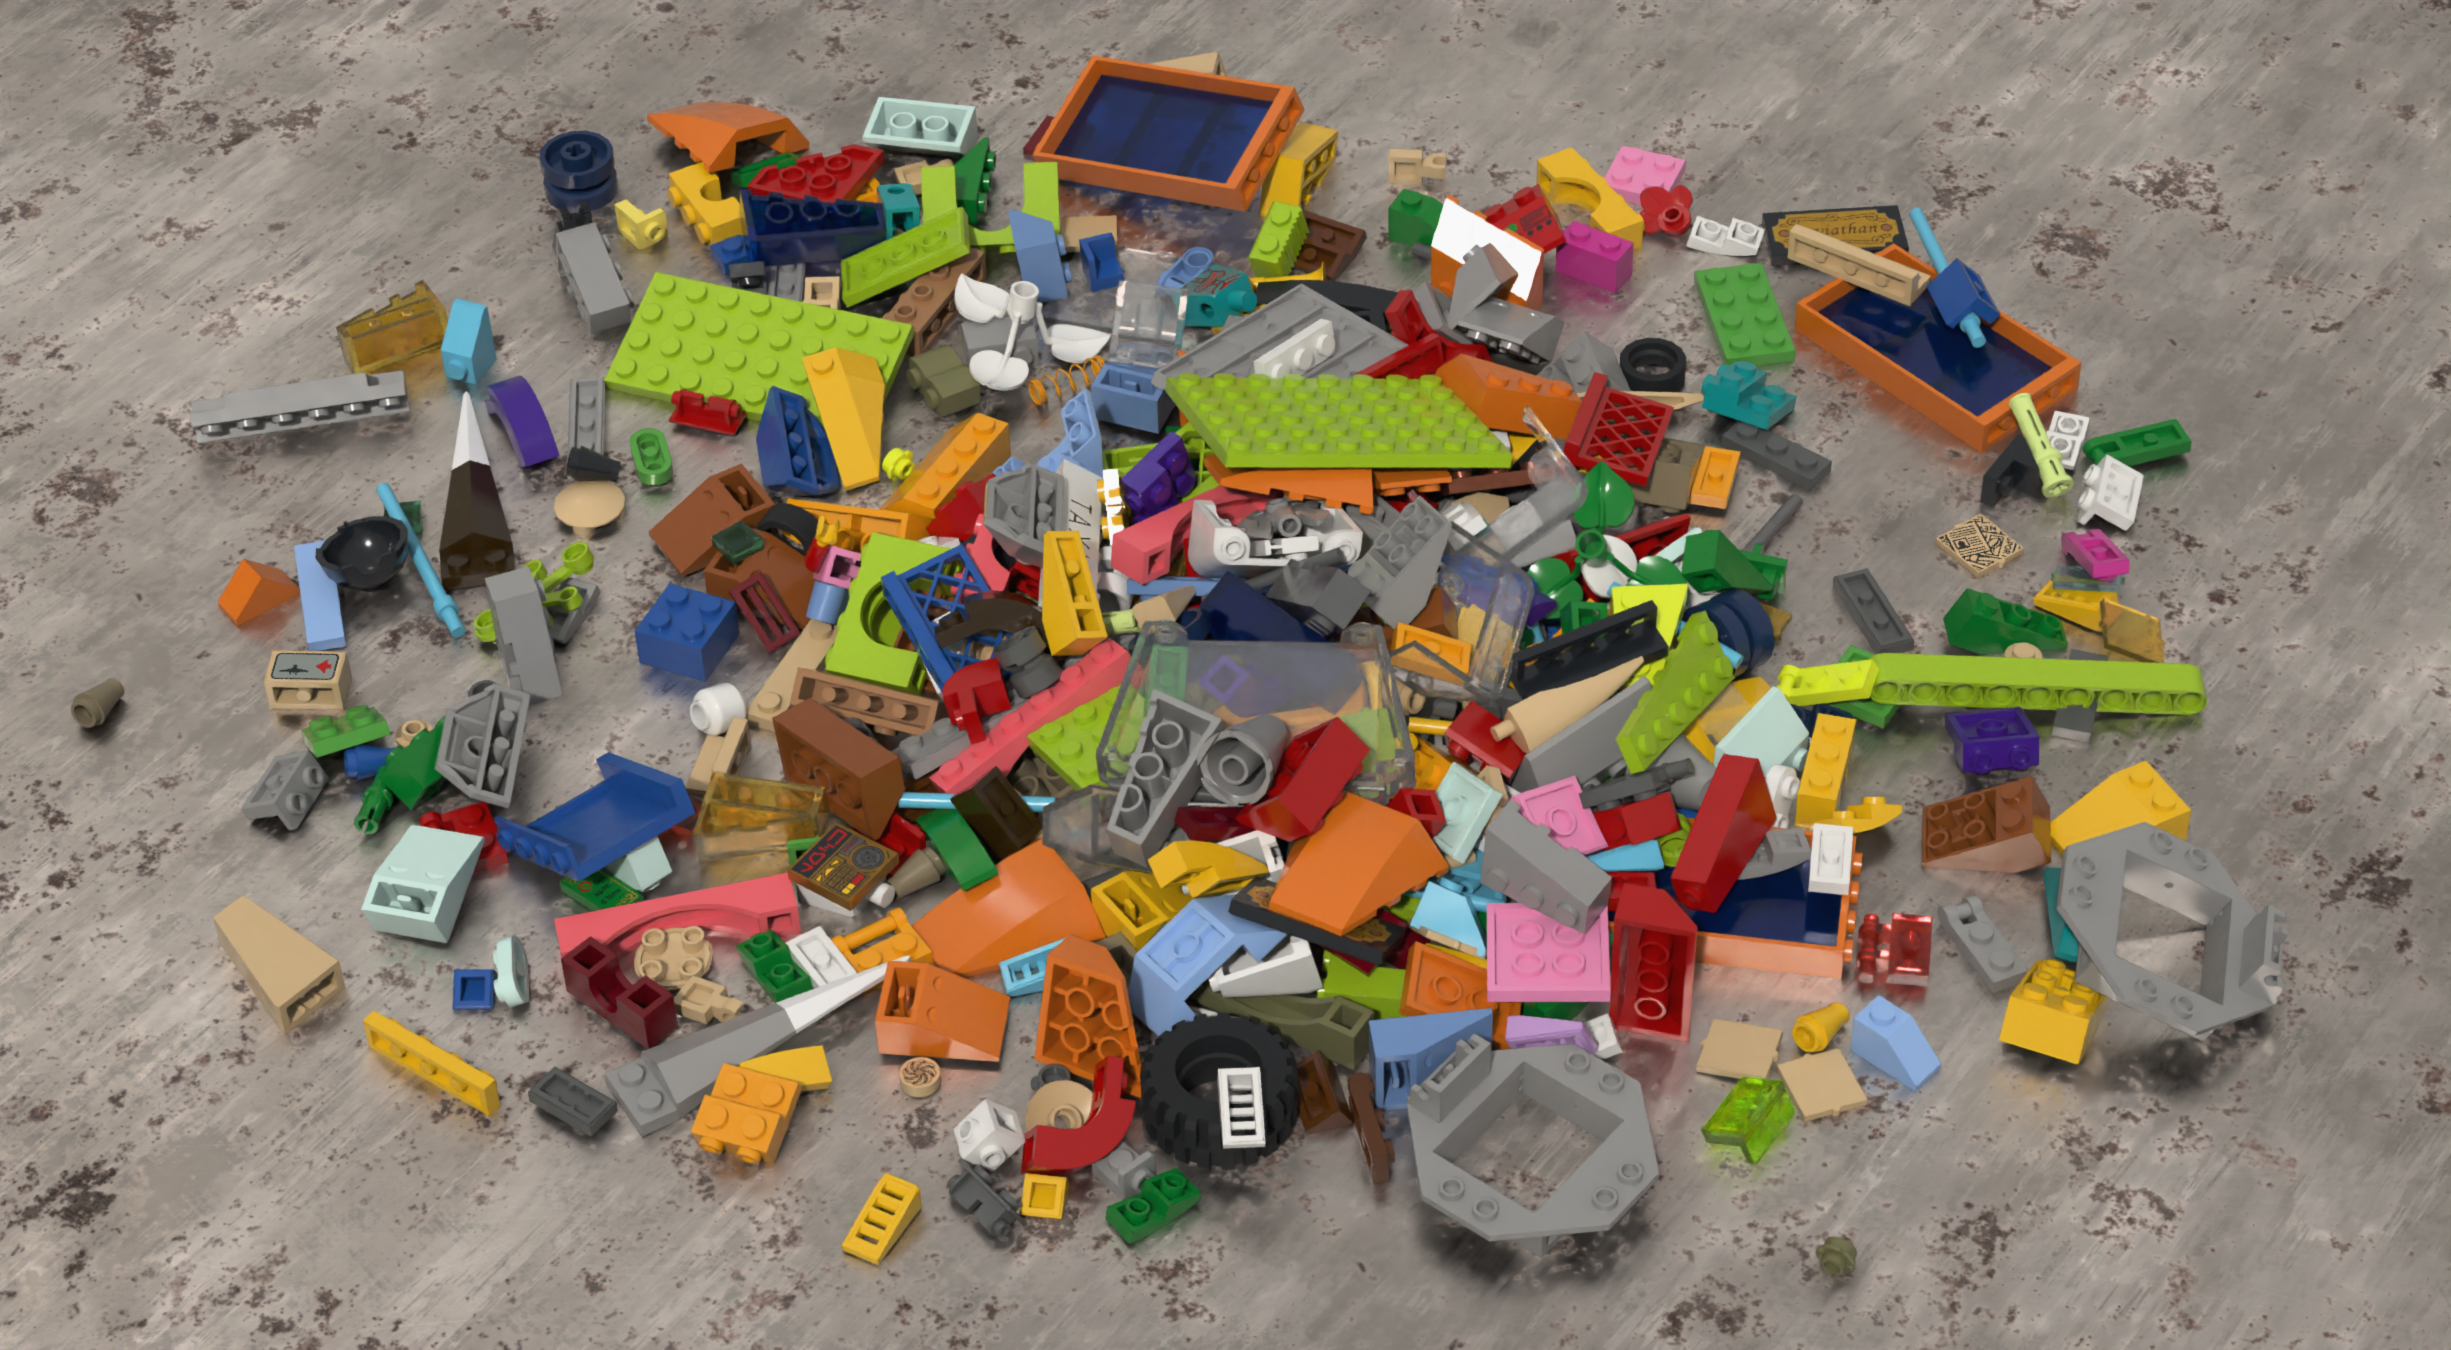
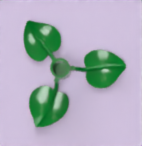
M1600 461L1587 473L1579 485L1573 500L1575 520L1580 527L1588 529L1581 532L1576 539L1575 547L1579 556L1575 558L1574 571L1571 573L1569 566L1560 559L1545 558L1533 564L1526 572L1538 583V591L1557 601V607L1545 615L1542 620L1559 619L1560 610L1570 601L1583 600V589L1575 579L1580 576L1584 563L1596 567L1603 565L1607 561L1610 562L1624 575L1632 579L1626 586L1687 584L1680 570L1671 561L1663 557L1646 556L1642 558L1637 565L1635 573L1611 554L1610 545L1602 534L1605 533L1606 526L1620 527L1628 521L1635 508V498L1627 482L1616 474L1604 461ZM1689 589L1687 593L1686 606L1689 603Z

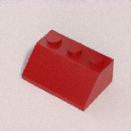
M1338 716L1294 736L1283 752L1269 791L1256 803H1246L1235 819L1242 825L1288 842L1305 835L1310 837L1316 834L1325 823L1322 817L1326 811L1333 808L1343 798L1344 792L1342 789L1345 784L1353 780L1362 771L1364 765L1361 762L1370 748Z

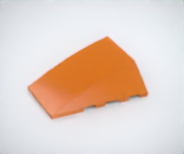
M700 102L647 114V121L664 136L675 137L674 144L677 147L690 150L689 157L695 162L703 161V169L708 173L734 167L736 142L754 138L780 153L788 151L793 153L809 149L810 142L788 117L746 104Z
M1215 454L1204 457V466L1219 486L1270 495L1271 488L1282 490L1286 497L1291 500L1302 502L1303 498L1325 501V506L1341 509L1342 503L1359 506V513L1370 515L1373 513L1372 468L1225 467Z
M1347 791L1338 804L1326 811L1322 817L1325 823L1316 834L1310 837L1305 835L1294 840L1269 901V908L1336 935L1343 936L1375 917L1377 909L1381 906L1391 907L1400 902L1401 895L1411 889L1416 892L1425 887L1427 879L1433 875L1440 878L1448 873L1449 865L1419 819Z
M1045 838L1030 840L1020 850L1005 856L994 864L999 874L965 891L960 888L912 925L913 929L932 951L934 965L963 978L1000 970L999 962L1064 939L1069 934L1093 943L1106 938L1084 885Z

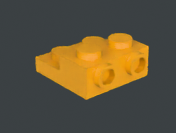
M723 1063L711 1096L704 1095L690 1133L698 1142V1147L707 1152L721 1154L722 1150L736 1153L738 1159L750 1164L758 1165L760 1160L774 1164L802 1087L798 1082Z

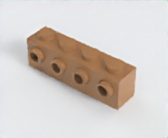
M970 247L969 254L917 276L911 287L901 294L891 311L883 316L882 319L913 325L915 334L906 355L913 357L928 351L959 312L955 305L954 293L958 278L962 273L973 280L984 283L987 279L984 251Z
M800 667L797 669L790 705L795 706L811 698L821 706L829 708L833 714L839 716L842 720L852 717L858 718L864 723L874 725L873 732L896 736V731L909 733V737L920 736L932 729L931 727L936 721L949 717L944 700L816 669Z

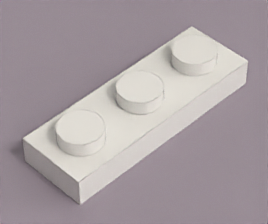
M1319 319L1253 361L1255 374H1264L1275 379L1283 378L1285 374L1303 375L1336 354L1332 321Z

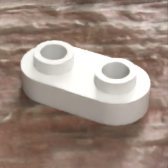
M1776 764L1769 770L1765 779L1777 817L1771 827L1788 829V813L1792 800L1797 796L1800 780L1794 768Z

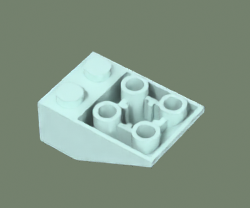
M411 825L375 872L361 910L374 930L448 943L485 838Z

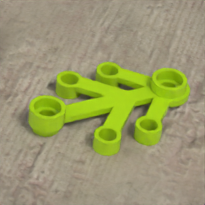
M575 542L566 547L561 554L564 565L547 578L548 572L542 561L532 560L525 564L524 567H529L534 580L541 579L546 594V601L541 602L542 607L561 605L563 610L572 611L582 604L583 598L574 586L566 587L561 591H550L573 573L584 575L593 568L594 555L585 542ZM487 609L475 618L474 633L481 642H496L491 611ZM548 612V615H549V618H550V622H551V627H552L553 624H554V621H553L552 617L550 616V614H549V612Z

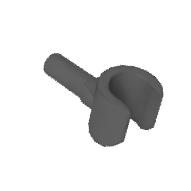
M1438 695L1434 700L1429 719L1440 720L1441 717L1453 720L1457 708V699L1446 695ZM1422 733L1419 734V736L1425 740H1427L1431 735Z

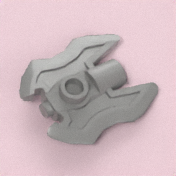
M1277 498L1266 502L1265 510L1260 512L1259 510L1254 511L1236 527L1245 528L1247 536L1253 538L1272 539L1273 535L1294 537L1300 532L1302 525L1317 527L1326 520L1330 513L1328 510L1319 509V502L1288 501L1287 498Z

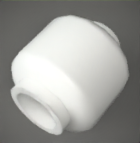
M720 683L701 689L695 694L690 706L691 720L697 729L702 730L707 735L718 736L725 734L733 717L746 719L748 700L737 687L730 683Z

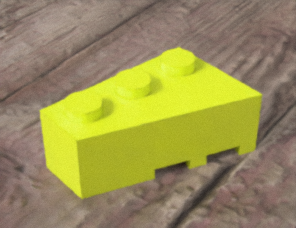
M1688 584L1612 587L1610 616L1653 600L1658 608L1656 628L1669 646V652V650H1673L1675 647L1680 623L1686 609ZM1644 618L1635 621L1631 626L1643 622ZM1661 658L1639 667L1619 689V693L1644 676L1650 682L1651 687H1653L1654 681L1652 678L1658 670L1664 669L1667 664L1666 660Z

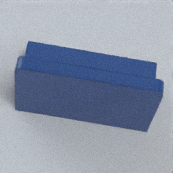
M1958 258L1927 286L1946 325L1950 328H1954L1971 311L1975 312L1989 324L2000 316L1979 274Z

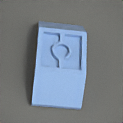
M1084 388L1075 398L1070 399L1060 411L1066 436L1056 448L1038 461L1037 466L1056 472L1062 461L1066 459L1103 478L1102 438L1091 393ZM1011 456L1003 465L998 466L992 474L994 473L996 476H999L1002 472L1020 470L1026 464Z
M1235 895L1194 898L1135 954L1128 989L1131 1012L1158 1037L1166 1030L1170 1033L1174 1024L1185 1020L1187 1023L1194 1020L1196 1014L1185 1003V1000L1228 960L1239 947L1259 962L1287 934L1230 914L1228 911L1231 899Z

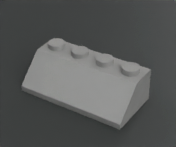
M1645 676L1526 754L1511 788L1523 793L1572 776H1576L1580 787L1584 788L1588 784L1598 785L1609 776L1615 779L1625 773L1627 764L1617 744L1616 737L1633 709H1636L1643 693L1652 689L1648 679Z

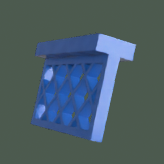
M963 544L899 575L892 571L881 577L883 595L941 694L944 684L955 672L966 665L984 661L969 657L974 641L994 646L995 648L1004 641V635L1007 638L1013 635L1007 631L1000 630L998 637L993 638L978 634L977 632L964 638L968 642L963 655L949 652L945 647L941 648L935 635V627L940 624L930 622L927 617L931 605L951 610L950 613L955 611L966 613L964 605L960 604L965 589L976 592L990 591ZM960 558L965 566L962 579L942 574L946 564ZM969 575L974 582L968 581ZM920 577L933 581L928 596L912 592L908 583ZM939 582L959 587L954 602L934 597ZM919 602L925 604L923 609ZM992 651V654H991L990 659H991V658H995V656H994V654H993V651ZM954 662L960 663L959 669ZM1001 667L1005 681L1009 680L1012 674L1011 671H1004Z

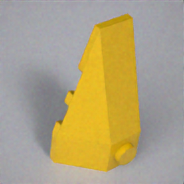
M837 347L803 357L802 361L845 491L879 481L882 454L881 432L884 423L883 401L886 387L876 358Z

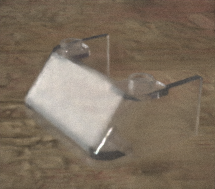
M1529 405L1522 410V419L1543 446L1540 451L1531 457L1527 468L1528 476L1538 490L1492 522L1488 528L1459 549L1448 538L1445 547L1447 551L1485 555V561L1502 566L1585 504L1588 496L1586 482ZM1414 490L1407 493L1409 503L1414 502L1418 497Z
M1451 521L1450 523L1453 526L1440 562L1441 567L1437 584L1438 587H1443L1456 606L1458 640L1471 644L1469 673L1466 675L1416 640L1377 658L1375 665L1423 697L1471 702L1472 700L1475 703L1486 704L1501 698L1506 692L1512 672V655L1518 651L1534 597V584L1524 570Z

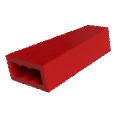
M1723 754L1671 875L1673 888L1681 908L1715 913L1777 819L1759 759Z

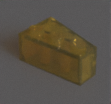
M424 280L415 283L416 290L401 298L399 294H395L388 298L390 304L377 312L370 308L336 327L345 364L353 374L366 372L367 375H373L378 370L394 364H405L412 358L441 351L448 324L447 312Z
M712 772L692 835L699 862L788 850L787 841L821 837L826 831L831 815L825 787Z

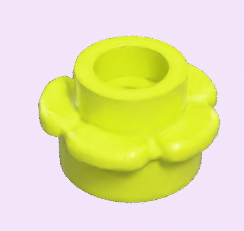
M897 447L886 455L882 463V470L891 481L894 482L898 478L905 480L914 470L915 464L911 460L913 459V453L910 450L903 451Z

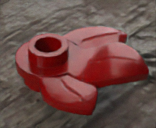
M1678 185L1669 193L1664 188L1653 186L1645 188L1641 192L1640 202L1644 210L1639 214L1642 216L1645 224L1643 234L1652 235L1662 231L1670 237H1679L1689 230L1692 219L1689 208L1693 203V197L1688 188Z

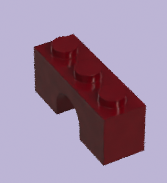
M591 936L561 958L567 992L645 1048L650 1049L678 1028L673 994L646 975L632 985L620 968L618 955Z

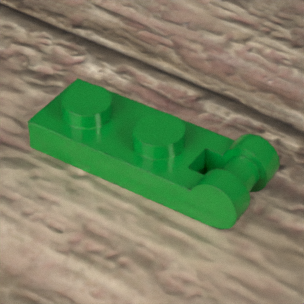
M2172 419L2095 437L2088 440L2082 449L2086 457L2090 461H2094L2093 464L2098 465L2106 455H2109L2127 466H2133L2190 452L2192 441L2177 419Z

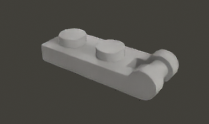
M1974 894L1963 898L1962 903L1955 906L1949 903L1938 907L1937 915L1942 927L1992 994L2020 983L2029 970L1985 913L1983 904L1977 895ZM1967 918L1970 923L1964 925L1961 920Z

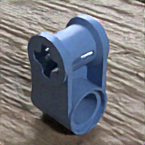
M1194 247L1185 251L1183 256L1159 277L1156 285L1157 297L1171 299V294L1213 266L1212 252L1204 247Z
M815 580L805 616L837 625L840 614L846 610L849 601V590Z

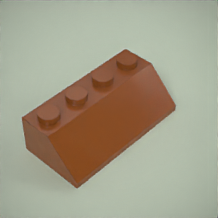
M811 698L773 717L772 720L785 780L873 841L879 839L905 790L902 776L904 766L900 757L895 752H890L878 744L874 738L868 737L857 730L850 722H845L833 714L829 708L821 706Z

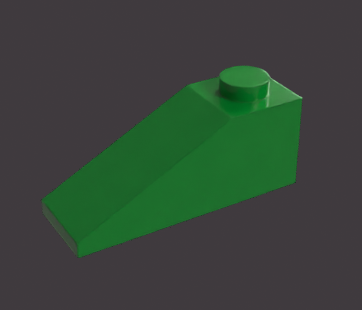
M1403 189L1388 208V240L1413 247L1416 241L1431 246L1444 205L1433 197Z

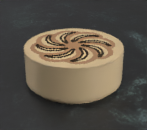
M912 1058L906 1061L900 1068L901 1088L910 1096L926 1097L936 1092L940 1087L941 1075L939 1065L930 1058Z

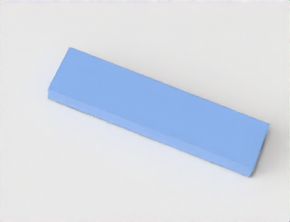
M325 540L294 546L309 651H323L346 646L338 585L325 574L315 558L316 548H320Z

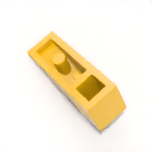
M1079 530L1047 531L1044 534L1042 622L1052 656L1083 655L1108 638Z

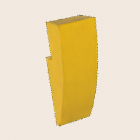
M1174 841L1148 859L1161 889L1187 885L1193 899L1241 891L1256 876L1262 878L1269 873L1265 864L1244 853L1226 846L1203 841Z

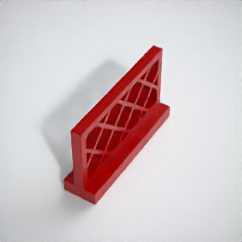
M1594 372L1567 437L1558 472L1572 476L1576 466L1591 470L1600 461H1604L1623 480L1646 486L1671 420L1674 407L1605 387L1608 376ZM1611 402H1614V403H1617V404H1620V405H1623V406H1622V407H1615ZM1647 413L1657 415L1660 417L1651 418ZM1634 416L1637 420L1629 421L1626 417ZM1613 419L1617 424L1609 425L1605 420ZM1648 430L1651 434L1644 435L1640 431ZM1627 433L1631 438L1623 439L1619 434ZM1607 437L1610 441L1602 442L1599 438ZM1641 447L1645 452L1637 453L1633 448ZM1621 451L1624 455L1616 456L1613 452ZM1599 454L1603 459H1598L1591 455ZM1635 465L1640 471L1628 468L1626 466Z

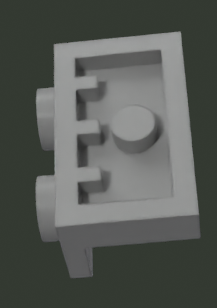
M309 750L275 756L243 804L241 810L249 820L278 816L288 830L297 829L327 783L328 775Z

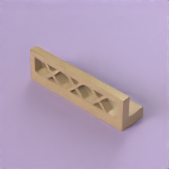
M1795 224L1789 231L1788 259L1905 305L1911 306L1930 283L1931 276L1810 228Z

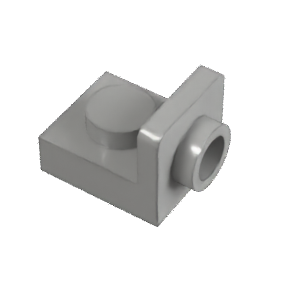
M1122 1142L1107 1155L1092 1164V1174L1121 1200L1141 1193L1143 1181L1156 1176L1155 1155L1148 1150L1139 1156L1125 1142Z

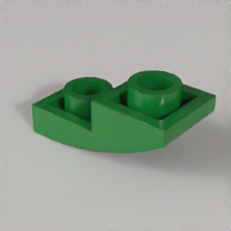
M771 929L764 933L755 934L749 940L736 945L737 952L750 973L774 1003L813 989L810 976L792 960L789 946Z
M1177 1168L1144 1180L1141 1193L1107 1206L1105 1219L1129 1244H1132L1155 1233L1181 1216L1200 1200L1201 1192Z

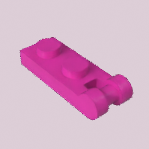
M2100 529L2087 530L2086 534L2077 535L2075 532L2062 534L2061 545L2064 554H2071L2092 578L2108 581L2117 578V575L2129 574V559Z

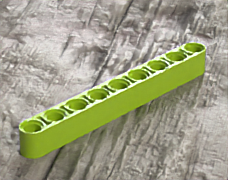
M1879 653L1870 658L1874 660L1879 668L1870 697L1873 701L1880 704L1976 708L2021 707L2022 709L2057 710V708H2067V705H2083V708H2089L2094 697H2096L2098 705L2096 712L2193 715L2201 712L2207 705L2202 672L2199 667L2192 664Z

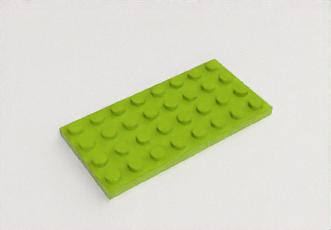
M655 272L604 381L607 389L671 402L673 392L680 391L681 389L704 394L705 404L707 405L710 396L729 400L734 399L737 401V404L742 405V412L747 413L746 419L761 421L768 392L772 386L803 396L809 404L807 409L818 418L823 426L802 358L834 347L875 357L886 387L884 404L915 333L911 324Z

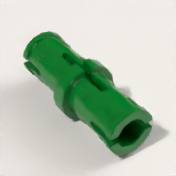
M382 765L377 769L372 785L367 787L361 799L363 805L354 819V826L358 831H361L365 821L369 822L364 834H374L379 828L383 814L388 812L394 800L393 792L379 779L387 765Z

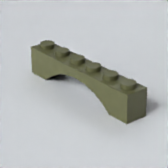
M1166 922L1159 927L1151 939L1167 924ZM1207 978L1188 997V999L1218 1012L1229 1013L1230 1016L1239 1018L1240 1015L1251 1017L1253 1023L1258 1025L1262 1022L1272 1028L1273 1035L1279 1034L1285 1041L1313 1053L1319 1050L1329 1060L1352 1070L1356 1069L1369 1051V1020H1374V1011L1340 996L1305 998L1294 995L1223 998L1221 991L1213 993Z

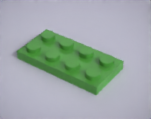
M1762 263L1711 268L1694 272V283L1725 365L1730 366L1735 361H1746L1753 363L1755 366L1795 361V348Z

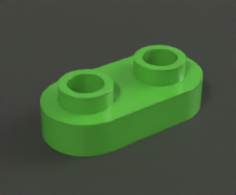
M653 428L641 429L635 432L630 437L629 442L638 479L642 483L651 486H659L666 483L673 476V466L664 434Z

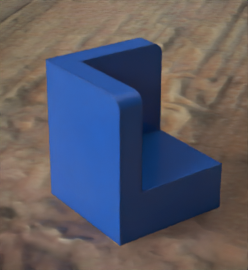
M1112 233L1079 240L1082 270L1091 292L1125 284L1124 273L1116 258L1115 241Z

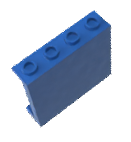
M608 752L596 759L604 781L526 826L500 816L495 817L494 821L499 830L496 833L497 840L507 853L517 855L524 860H529L560 875L581 881L696 812L681 778Z

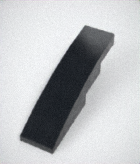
M1321 280L1260 282L1255 292L1257 307L1262 304H1268L1302 283L1350 312L1382 309L1386 324H1389L1385 311L1398 294V292L1366 285Z

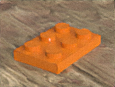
M1415 941L1408 951L1399 1014L1409 1017L1492 1008V1051L1511 1049L1505 1040L1508 1016L1520 1015L1522 1002H1487V969Z

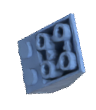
M1131 349L1105 363L1091 385V398L1096 418L1159 434L1176 404L1165 390H1161L1151 384V380L1155 371L1175 359Z
M1492 1008L1369 1020V1075L1375 1086L1373 1099L1376 1108H1381V1111L1407 1109V1097L1410 1095V1088L1414 1084L1420 1085L1456 1050V1043L1460 1039L1468 1043V1039L1473 1034H1476L1491 1043L1492 1051Z

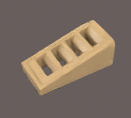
M1193 585L1184 586L1135 604L1132 607V613L1142 632L1148 633L1175 623L1194 597L1196 590Z

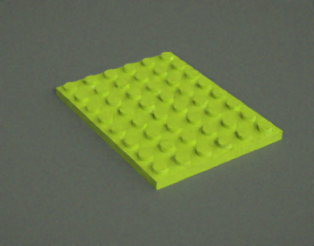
M1182 373L1179 374V377L1166 378L1165 392L1225 467L1511 468L1512 453L1477 415L1453 394L1452 389L1446 388L1441 384L1442 379L1438 376L1422 375L1420 379H1408L1402 375H1388L1386 379H1374L1368 375L1356 374L1352 376V379H1339V377L1331 374L1318 375V378H1305L1298 374H1285L1283 378L1275 379L1264 374H1250L1248 378H1235V376L1230 374L1218 373L1214 375V378H1201L1196 374Z

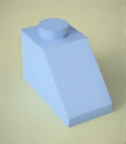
M1880 995L1853 1018L1850 1051L1916 1092L1941 1069V1062L1913 1017Z

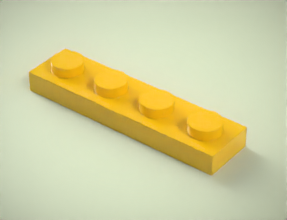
M373 1010L363 1020L368 1045L371 1049L489 1117L500 1107L497 1082L486 1070H478L465 1063L456 1053L444 1051L434 1045L426 1036H418L404 1028L394 1018L388 1019Z

